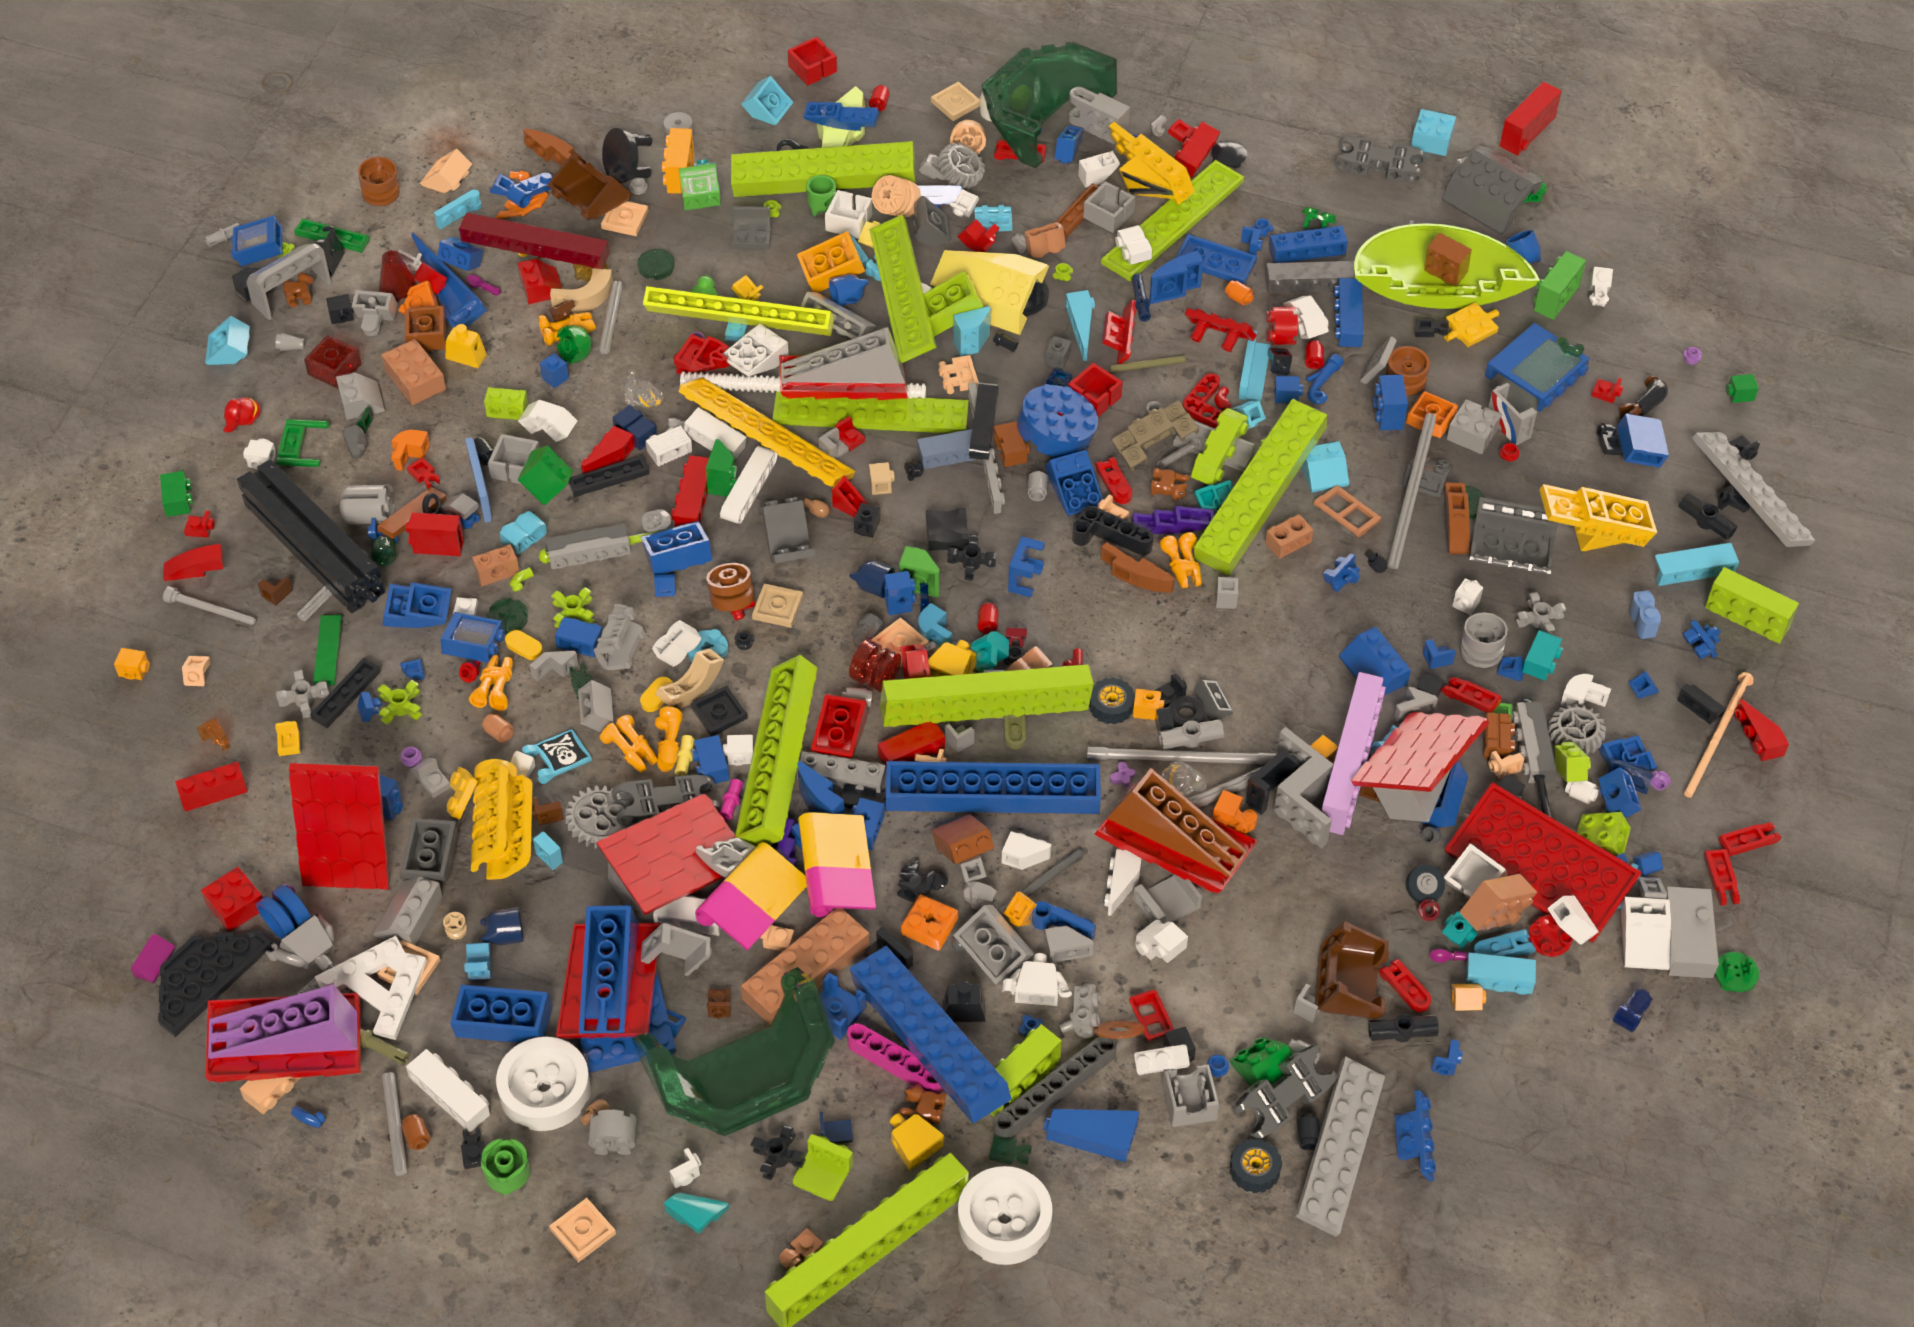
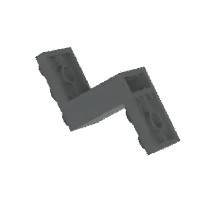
M797 497L782 499L780 504H778L777 500L762 502L763 506L758 508L759 514L763 515L770 561L772 563L816 557L815 548L810 547L803 500L798 501Z

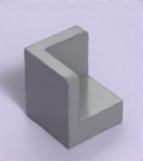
M836 427L818 438L819 449L835 459L849 451L848 446L839 439V429Z
M1218 577L1216 608L1236 609L1238 578Z
M950 724L945 725V740L956 753L974 744L975 730L972 727L966 730L963 725L956 729H953Z
M1306 984L1296 999L1293 1013L1313 1023L1320 1010L1315 1005V997L1309 995L1310 985Z

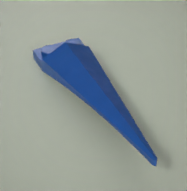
M412 233L411 236L420 254H422L421 257L424 263L447 278L445 287L438 293L440 302L444 306L446 319L452 328L459 324L469 327L487 311L486 307L481 302V299L441 260L437 259V256Z

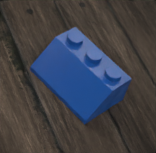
M699 521L641 537L649 566L654 575H666L672 571L684 570L690 566L702 565L712 561L709 539Z
M1377 627L1359 634L1339 655V658L1356 679L1359 672L1384 678L1382 686L1386 687L1384 696L1408 685L1411 669Z
M1459 761L1454 764L1449 772L1429 822L1422 823L1435 828L1455 826L1468 780V775Z

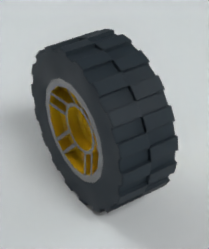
M1105 678L1101 681L1099 680L1093 685L1089 703L1090 713L1092 712L1094 718H1097L1100 722H1105V724L1122 723L1133 714L1135 692L1122 679Z
M1261 1139L1243 1141L1242 1144L1236 1146L1231 1156L1229 1171L1233 1182H1236L1239 1188L1241 1187L1247 1192L1263 1193L1268 1189L1270 1190L1274 1184L1276 1185L1280 1177L1282 1167L1281 1156L1278 1154L1277 1149L1269 1142H1264Z

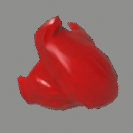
M247 397L229 400L224 409L226 426L223 428V431L230 433L238 425H252L261 414L259 403Z

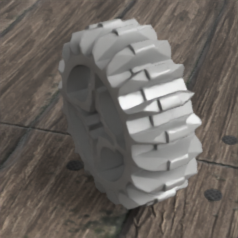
M961 143L948 144L940 152L937 160V168L940 169L939 174L944 175V179H947L949 184L960 185L962 189L976 186L982 180L985 172V164L982 163L983 158L978 157V153H975L973 148H968L967 144L964 146Z
M1577 704L1573 708L1570 705H1567L1565 709L1560 707L1558 712H1555L1549 721L1548 732L1550 741L1554 742L1555 746L1562 745L1563 742H1573L1586 755L1589 752L1594 754L1596 749L1601 747L1605 739L1606 726H1604V719H1599V713L1593 714V708L1587 710L1585 705L1582 708L1578 707Z

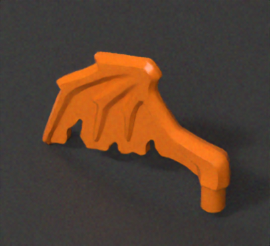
M511 171L510 178L519 179L521 182L529 179L530 174L525 171ZM545 191L531 197L530 203L525 208H520L508 200L504 207L510 210L500 211L495 217L497 219L515 216L523 217L532 210L541 208L549 194Z

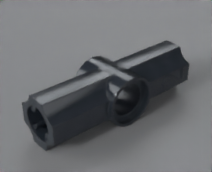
M1690 493L1683 496L1679 502L1678 507L1694 517L1700 528L1705 530L1711 529L1726 540H1729L1738 528L1737 525L1719 514L1718 507L1710 503L1704 504Z
M1399 1014L1396 1018L1369 1020L1368 1033L1371 1041L1395 1039L1399 1042H1407L1414 1037L1438 1036L1439 1023L1436 1015L1412 1017L1408 1014Z

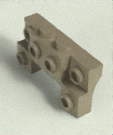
M1178 400L1165 409H1162V407L1153 409L1144 418L1132 421L1127 431L1112 439V444L1132 472L1135 470L1134 467L1141 462L1145 464L1148 462V458L1143 452L1147 448L1175 432L1180 440L1184 442L1186 436L1193 432L1198 434L1199 430L1189 413L1185 411Z

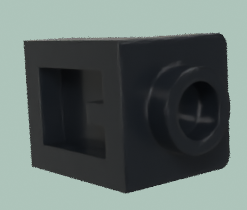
M1269 348L1268 356L1272 360L1270 371L1277 374H1289L1293 357L1287 349Z
M1742 435L1728 442L1739 450L1738 454L1745 460H1752L1758 454L1760 446L1758 441L1750 443Z
M1732 484L1726 489L1721 490L1718 494V509L1720 510L1724 509L1727 505L1744 513L1750 509L1748 502Z
M1174 673L1171 675L1170 682L1154 691L1161 692L1160 700H1164V708H1168L1172 700L1179 696H1186L1187 685L1182 678H1179Z

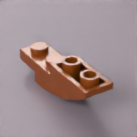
M532 129L523 130L525 145L535 151L538 157H542L547 162L553 159L555 163L563 166L574 152V148L553 135Z
M1445 483L1446 529L1449 554H1469V503L1465 483Z
M1108 542L1101 547V560L1112 566L1111 574L1131 585L1150 591L1172 593L1174 591L1175 578L1170 573L1158 568L1153 562H1149L1145 558L1137 562L1133 557L1124 554L1116 546H1112Z

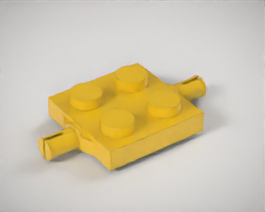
M1475 302L1446 317L1445 320L1449 321L1451 332L1444 336V339L1449 342L1454 338H1458L1467 347H1470L1498 332L1499 327L1492 319L1498 317L1499 312L1497 309L1486 313Z

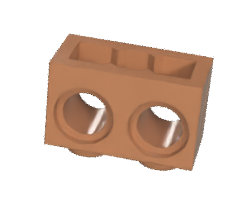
M1298 514L1286 519L1277 526L1269 528L1265 544L1281 559L1311 543L1313 529Z

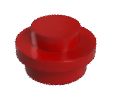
M1507 443L1501 447L1499 454L1503 460L1511 462L1518 459L1519 450L1515 444Z

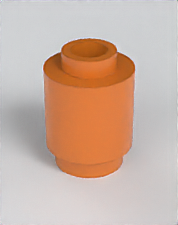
M1232 280L1225 289V294L1228 295V298L1242 306L1250 304L1254 298L1253 290L1239 281L1235 282Z

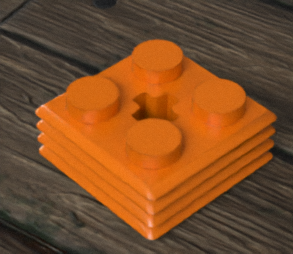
M1423 391L1408 413L1406 423L1422 430L1426 414H1435L1436 421L1432 436L1441 438L1456 416L1458 405Z
M920 894L901 925V935L933 949L940 950L958 920V910Z

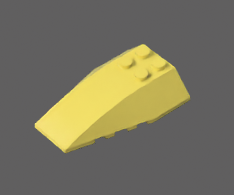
M944 250L930 285L936 287L965 270L973 282L983 306H990L991 308L990 325L1021 335L1027 317L1022 313L1035 282H1043L1049 265L1017 254Z

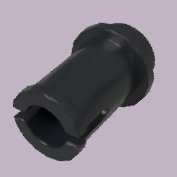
M997 332L993 339L996 346L1000 345L1011 352H1014L1019 344L1017 340L1006 336L1004 332Z

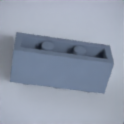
M972 429L917 439V453L923 468H935L976 460L969 458Z

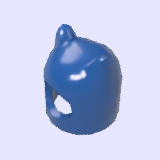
M1534 230L1517 233L1506 240V245L1519 253L1529 264L1541 261V247Z
M854 274L830 278L829 290L832 301L841 306L859 302L863 297L864 287L868 284V280L860 279Z

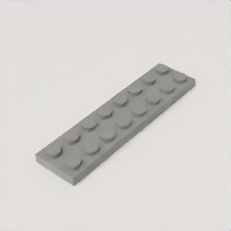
M1721 432L1695 433L1692 437L1693 441L1786 547L1811 546L1814 543L1815 539L1812 537L1811 532L1798 521L1799 519L1795 514L1789 511L1786 503L1774 494V490L1767 486L1762 480V476L1752 469L1751 464L1738 454L1739 450L1728 443L1726 435Z
M1344 1057L1341 1060L1337 1074L1338 1077L1332 1090L1295 1217L1335 1237L1341 1232L1385 1076L1348 1057Z

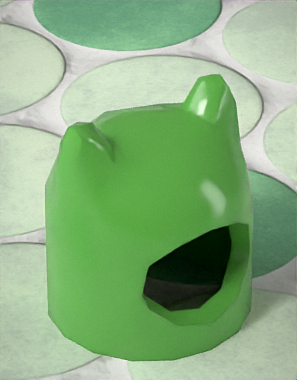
M826 175L814 176L807 182V202L814 217L819 212H826L836 194L835 181Z

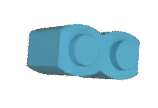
M531 511L520 514L515 522L504 525L499 533L501 542L506 546L511 544L514 553L517 555L528 549L531 544L542 539L547 534L546 524Z

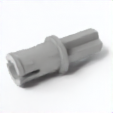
M236 223L225 229L220 228L219 231L205 236L208 247L211 248L223 241L227 242V239L233 236V228L240 225Z

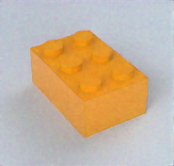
M670 128V134L666 136V146L668 148H664V159L666 161H662V172H665L663 184L667 185V193H681L679 169L693 167L694 163L692 129Z
M848 231L797 254L808 284L813 292H821L829 288L830 278L846 274L858 275L865 272L860 256Z

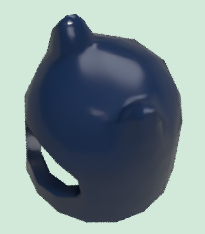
M867 561L859 567L857 572H851L849 577L856 581L859 589L885 598L884 575L895 573V569L877 561Z
M519 907L496 910L491 912L488 917L480 920V924L485 926L486 932L481 937L483 942H492L495 945L524 942Z

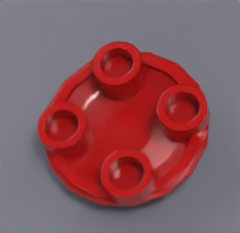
M1552 915L1539 917L1529 928V941L1534 944L1537 953L1544 956L1556 957L1562 955L1570 948L1573 942V938L1559 927Z

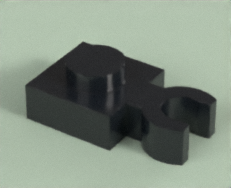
M1416 319L1415 337H1435V333L1446 336L1448 335L1449 321L1442 320L1436 322V319Z
M478 1127L475 1128L476 1133L472 1137L467 1135L466 1129L462 1132L464 1142L466 1143L461 1145L464 1169L481 1167L485 1143L480 1141L481 1134Z

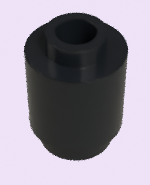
M478 437L474 439L478 459L482 465H488L494 447L487 439Z
M1304 1114L1296 1120L1297 1143L1300 1144L1302 1150H1315L1320 1134L1319 1119L1315 1118L1312 1114Z

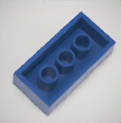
M461 985L450 1024L455 1037L522 1043L529 1039L545 1037L553 1005L548 992Z

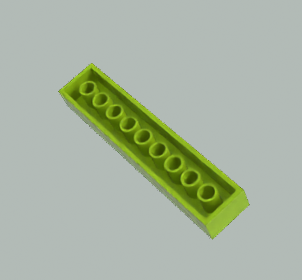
M913 141L731 154V186L734 197L806 192L808 180L817 175L831 177L836 183V190L874 187L880 178L888 175L907 179L916 184Z
M1294 399L1291 400L1194 546L1195 560L1228 576L1231 575L1327 428V414Z
M801 655L772 668L770 672L735 838H740L754 845L755 848L761 842L768 845L782 840L784 836L793 785L795 783L797 763L799 762L802 749V741L806 730V722L818 668Z
M1089 665L883 681L879 708L883 727L918 725L925 722L940 723L1001 718L1004 715L1012 714L1019 717L1024 714L1041 715L1070 711L1079 712L1088 710L1094 683Z
M951 1153L945 1157H939L932 1167L919 1172L912 1182L903 1184L892 1197L884 1198L877 1208L864 1213L857 1223L848 1225L841 1235L835 1239L828 1240L817 1253L809 1254L802 1264L789 1269L782 1279L770 1283L765 1291L767 1313L779 1327H792L959 1201L960 1195L968 1183L969 1172Z

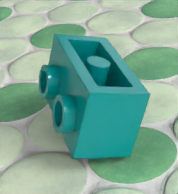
M1539 630L1526 657L1522 672L1546 681L1548 675H1553L1557 665L1554 662L1555 659H1560L1564 649L1560 647L1562 638Z

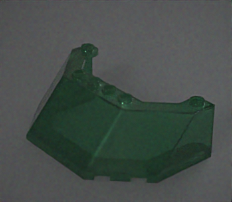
M1066 42L1065 46L1055 47V44L1041 46V49L1031 50L1030 47L1023 48L981 85L991 121L1021 163L1037 168L1043 162L1042 155L1037 153V137L1042 132L1041 124L1069 100L1070 91L1073 88L1082 87L1097 95L1102 93L1110 98L1117 94L1116 58L1075 42Z
M799 967L787 971L783 974L780 981L784 998L770 1026L689 1061L670 1054L669 1050L659 1044L657 1038L651 1033H642L633 1037L632 1040L638 1057L666 1113L684 1119L699 1127L712 1130L722 1136H727L808 1100L812 1092L813 1083L819 1077L825 1064V1057L835 1042L814 979Z

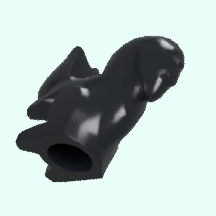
M919 860L907 864L901 868L899 876L903 879L899 880L898 886L902 890L898 891L897 896L914 902L920 894L927 895L932 889H943L948 883L947 875L938 869H932L925 875L919 873Z

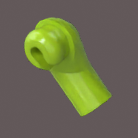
M526 568L514 574L509 582L514 592L523 589L522 581L534 576L531 568Z

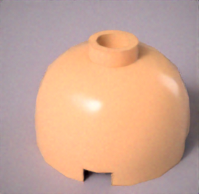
M974 120L960 121L951 132L950 144L961 143L963 146L967 144L968 148H973L975 153L980 154V151L986 145L985 130L980 123Z

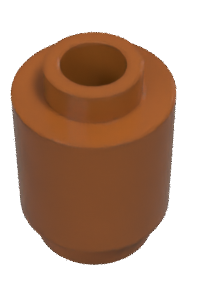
M417 1114L409 1115L403 1119L402 1131L409 1148L415 1150L424 1149L431 1140L424 1120Z

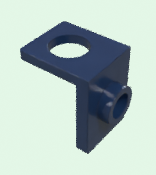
M819 1112L821 1136L826 1137L834 1144L853 1142L850 1119L824 1122L823 1112Z

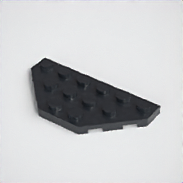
M248 930L247 933L234 934V932L218 933L212 937L192 936L160 966V1008L158 1013L160 1026L174 1037L178 1036L208 1007V1001L216 1000L265 954V951L272 948V941L257 930Z

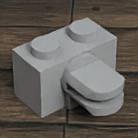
M361 290L355 291L352 303L355 314L358 318H362L361 329L364 334L370 337L376 336L379 333L382 320L394 321L398 306L392 293Z

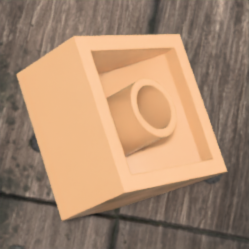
M456 148L438 159L420 184L442 193H446L449 190L454 191L459 187L460 179L468 175V169L472 163Z

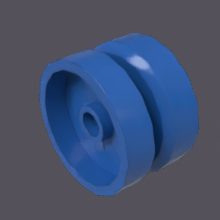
M283 884L272 891V898L265 896L256 903L257 910L264 922L281 940L296 930L295 927H300L311 918L298 896Z

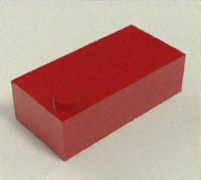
M1543 81L1505 119L1499 147L1517 156L1522 151H1526L1529 144L1556 118L1562 90Z

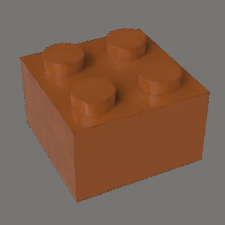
M1439 232L1427 248L1424 271L1442 279L1447 284L1458 286L1468 273L1472 249Z
M444 306L405 308L406 343L416 339L425 351L446 350L447 321Z

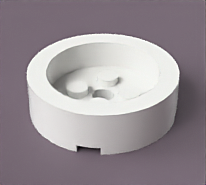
M538 1037L518 1044L505 1055L496 1075V1086L505 1114L514 1123L529 1127V1130L548 1131L569 1124L580 1115L582 1108L590 1097V1078L583 1055L575 1046L559 1038ZM542 1083L551 1086L546 1092L538 1090Z
M994 1167L980 1172L964 1187L958 1203L959 1233L967 1248L981 1256L983 1260L1001 1265L1023 1262L1037 1254L1049 1237L1052 1222L1051 1198L1042 1182L1031 1173L1015 1167ZM1005 1214L1011 1218V1221L1003 1224L998 1218Z

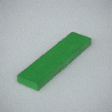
M302 218L294 233L295 236L318 241L319 239H326L330 231L324 232L322 230L324 226L329 225ZM334 227L335 234L342 248L362 253L370 241L368 235Z
M321 615L313 680L314 686L319 682H326L327 685L336 684L342 628L341 615Z

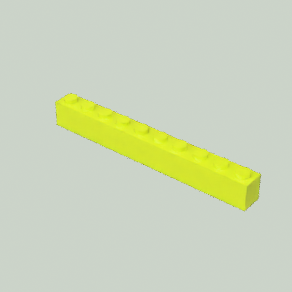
M647 286L643 300V306L649 312L757 326L760 323L768 328L831 336L834 323L832 312L826 310Z

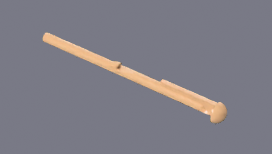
M1743 672L1738 676L1740 683L1684 792V795L1688 798L1693 796L1746 686H1750L1754 682L1753 676L1748 672Z

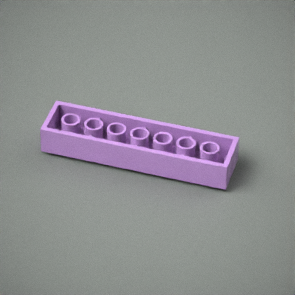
M1359 672L1322 807V813L1332 820L1331 833L1344 835L1345 828H1350L1353 811L1355 810L1357 796L1361 787L1353 786L1351 780L1362 765L1368 761L1386 687L1382 686L1384 679L1382 677Z

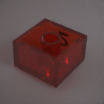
M326 335L304 359L309 376L339 389L337 376L354 373L362 365L358 348L329 335Z

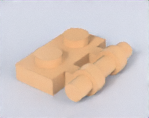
M970 355L952 358V364L946 365L945 361L939 362L938 371L940 376L943 377L942 384L948 394L954 393V386H959L960 391L968 390V383H976L978 388L979 382ZM955 373L956 377H950V374Z

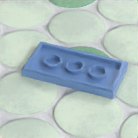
M472 437L466 438L469 462L484 522H491L492 516L475 443Z

